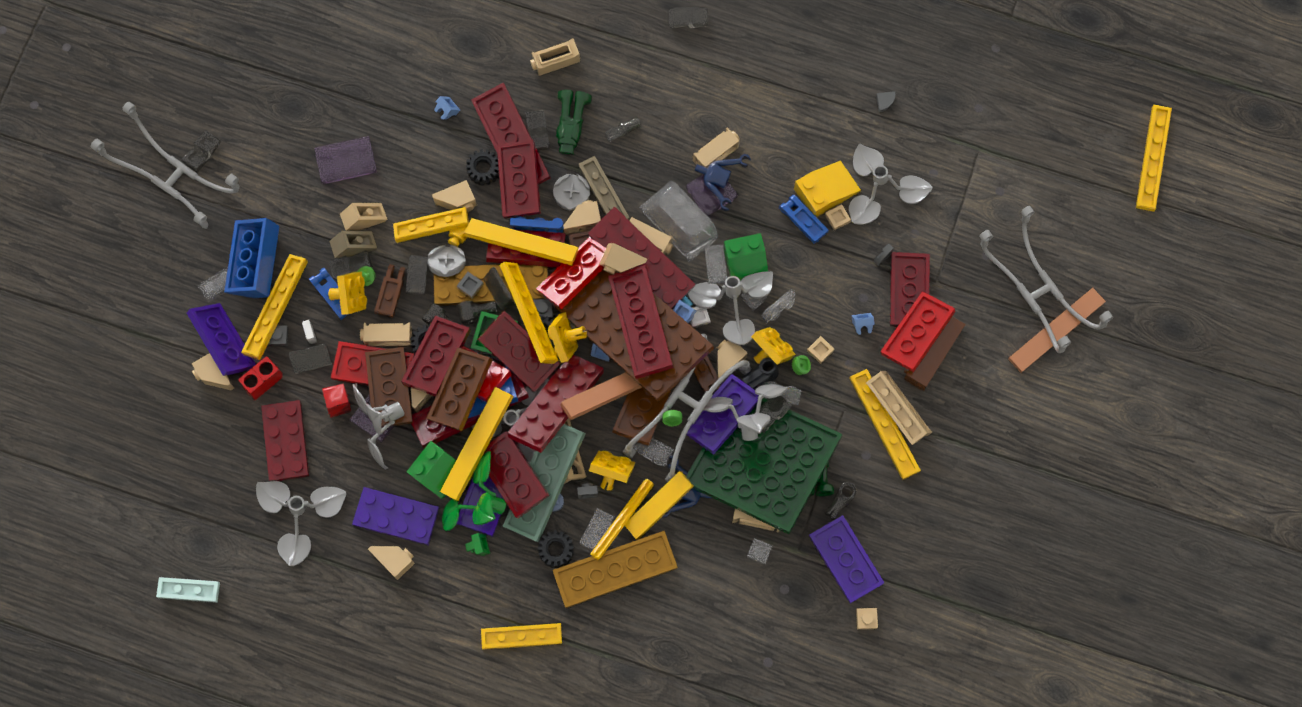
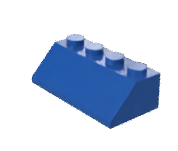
M267 218L235 221L225 293L249 298L269 297L279 225Z

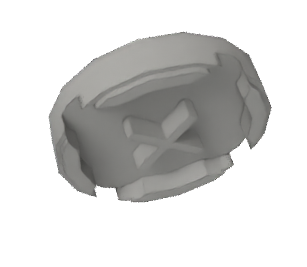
M566 174L555 182L553 196L557 205L562 209L572 211L575 210L578 204L589 200L590 186L582 176Z
M445 245L439 246L428 255L429 269L437 276L448 277L458 274L466 264L464 252L453 245H450V247Z

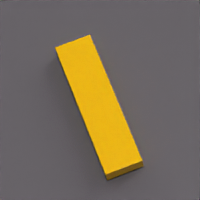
M463 207L394 223L395 241L399 243L467 227L469 224L467 209Z
M679 471L627 521L625 527L635 539H639L694 485Z
M561 623L481 629L482 650L562 644Z

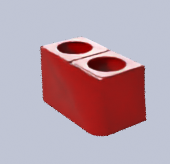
M266 356L240 377L238 381L250 397L257 400L282 379L283 373ZM268 362L271 363L273 366L272 372L268 375L261 374L259 369ZM252 375H255L258 379L256 386L252 388L247 387L244 382Z
M344 384L322 389L330 418L351 412Z

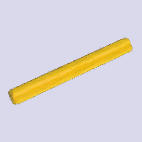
M645 479L592 550V557L599 560L652 489L654 486L653 482L649 479Z

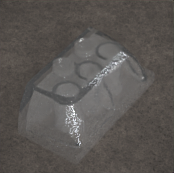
M669 181L640 206L641 211L661 232L672 237L674 246L689 261H692L718 239L717 230L712 220L674 181Z

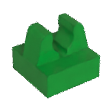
M477 533L471 535L472 542L465 544L467 552H475L476 555L481 556L490 554L487 538L484 534Z

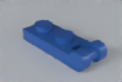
M795 195L789 197L788 202L782 203L779 206L781 212L787 215L813 244L828 233L829 230ZM793 206L797 208L794 212L791 210Z
M522 216L510 218L511 229L563 233L564 231L563 221L560 218H555L553 221H546L543 218H534L532 220Z
M322 268L315 277L311 276L309 278L310 282L340 320L349 315L341 314L340 299H329V289L338 288V285L325 268ZM326 279L327 283L321 286L319 282Z

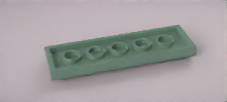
M564 424L542 453L535 450L530 466L550 496L520 518H516L510 509L503 527L539 542L586 433Z

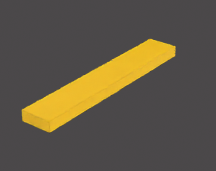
M1152 106L1136 201V208L1152 212L1156 210L1172 108Z
M471 218L465 230V237L568 265L573 264L578 253V247L473 218Z
M289 254L241 352L243 355L258 360L261 359L308 263L306 258Z
M503 262L500 268L540 363H556L558 358L518 264Z
M865 369L850 376L849 379L902 480L921 470L895 421L866 382L872 377L868 370Z
M495 387L440 491L441 493L459 501L514 396Z

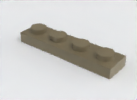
M593 156L579 163L578 167L605 215L613 207H616L630 220L596 157Z

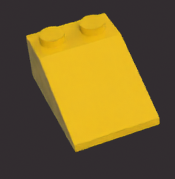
M841 161L810 172L795 181L794 191L803 204L816 217L861 192V189Z

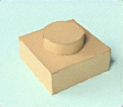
M842 204L825 213L833 230L851 222Z
M821 336L807 349V352L820 364L834 351V348Z
M877 608L856 609L857 630L878 629Z

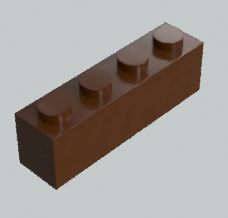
M951 317L914 372L908 369L904 370V373H906L904 380L924 392L965 324Z

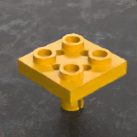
M362 271L337 276L338 288H330L328 295L330 300L340 299L341 314L345 315L365 310L367 298L364 293L365 280L362 276Z
M566 312L558 314L548 327L549 338L553 340L556 356L559 357L561 363L569 361L577 350L578 344L576 340L587 338V331L583 332L585 330L584 326L575 329L571 328Z
M771 327L756 331L751 336L762 348L754 357L758 364L764 358H771L778 365L791 360L796 354L792 351L793 348L787 342H784L779 337L780 334Z
M598 451L590 465L589 471L603 475L601 488L605 489L607 486L606 490H612L615 480L627 483L634 469L635 462L627 457L614 456L608 451Z

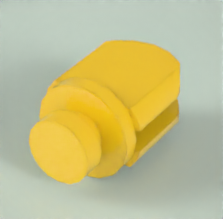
M467 227L450 230L448 243L456 247L460 243H464L467 239L465 237Z

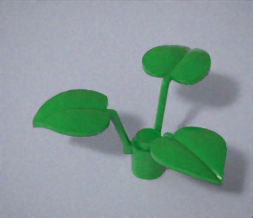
M491 451L486 452L481 457L472 475L473 482L475 484L479 483V486L486 493L481 495L477 506L458 505L457 500L451 499L443 511V530L450 531L455 527L460 509H474L472 520L476 525L486 524L496 519L494 513L502 514L506 508L505 500L496 497V493L490 491L483 484L488 479L490 472Z

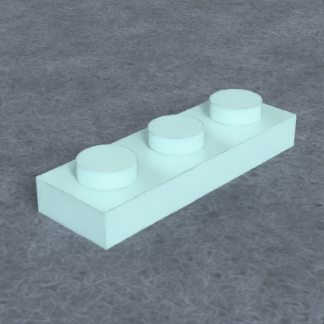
M159 577L156 597L217 603L220 582Z

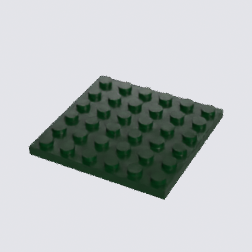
M763 398L759 413L769 415L771 420L762 429L761 433H758V438L751 441L743 440L742 429L737 427L714 455L703 447L686 477L694 485L693 489L786 534H790L842 439V433ZM757 405L748 415H753L756 413Z

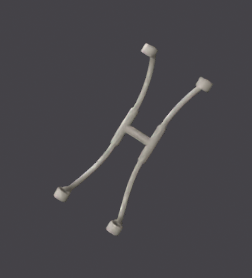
M127 102L123 106V111L135 120L153 147L177 169L164 182L143 169L110 156L106 153L104 143L99 139H95L91 143V148L106 159L151 179V182L175 199L183 202L195 215L193 220L201 225L202 228L207 229V216L202 212H198L190 202L181 196V193L172 187L173 184L185 173L193 180L196 179L202 184L218 191L237 193L240 187L238 184L239 179L235 175L230 174L225 180V183L232 187V189L213 184L198 176L188 166L175 157L168 155L154 141L138 118V114L135 111L136 106L131 102Z
M1027 206L1021 211L1023 215V238L1030 259L1039 272L1038 275L1046 285L1029 293L1023 283H1020L988 251V242L993 238L989 230H985L980 234V245L986 256L1016 284V288L1035 314H1038L1056 352L1063 353L1066 347L1071 344V341L1067 336L1056 341L1051 327L1035 299L1051 291L1057 301H1060L1074 317L1093 329L1100 330L1105 328L1108 322L1113 319V316L1109 311L1104 312L1100 315L1101 321L1097 325L1083 318L1065 301L1063 294L1058 290L1045 270H1042L1033 254L1027 234V223L1035 212L1031 206Z
M701 334L704 338L707 339L706 334ZM742 360L728 369L711 386L709 391L705 392L699 402L682 392L694 371L692 369L678 383L664 404L665 407L657 417L626 445L623 454L633 458L636 453L633 445L659 422L663 413L671 409L677 399L682 400L693 407L694 410L687 419L688 422L676 445L670 472L665 478L669 482L676 475V463L685 436L713 396L712 393L736 369L744 375L749 373L752 369L749 366L750 363L747 360Z

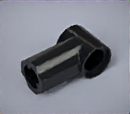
M764 358L758 367L740 379L755 390L765 382L775 380L779 375L777 364L771 358ZM768 367H773L771 371H765Z

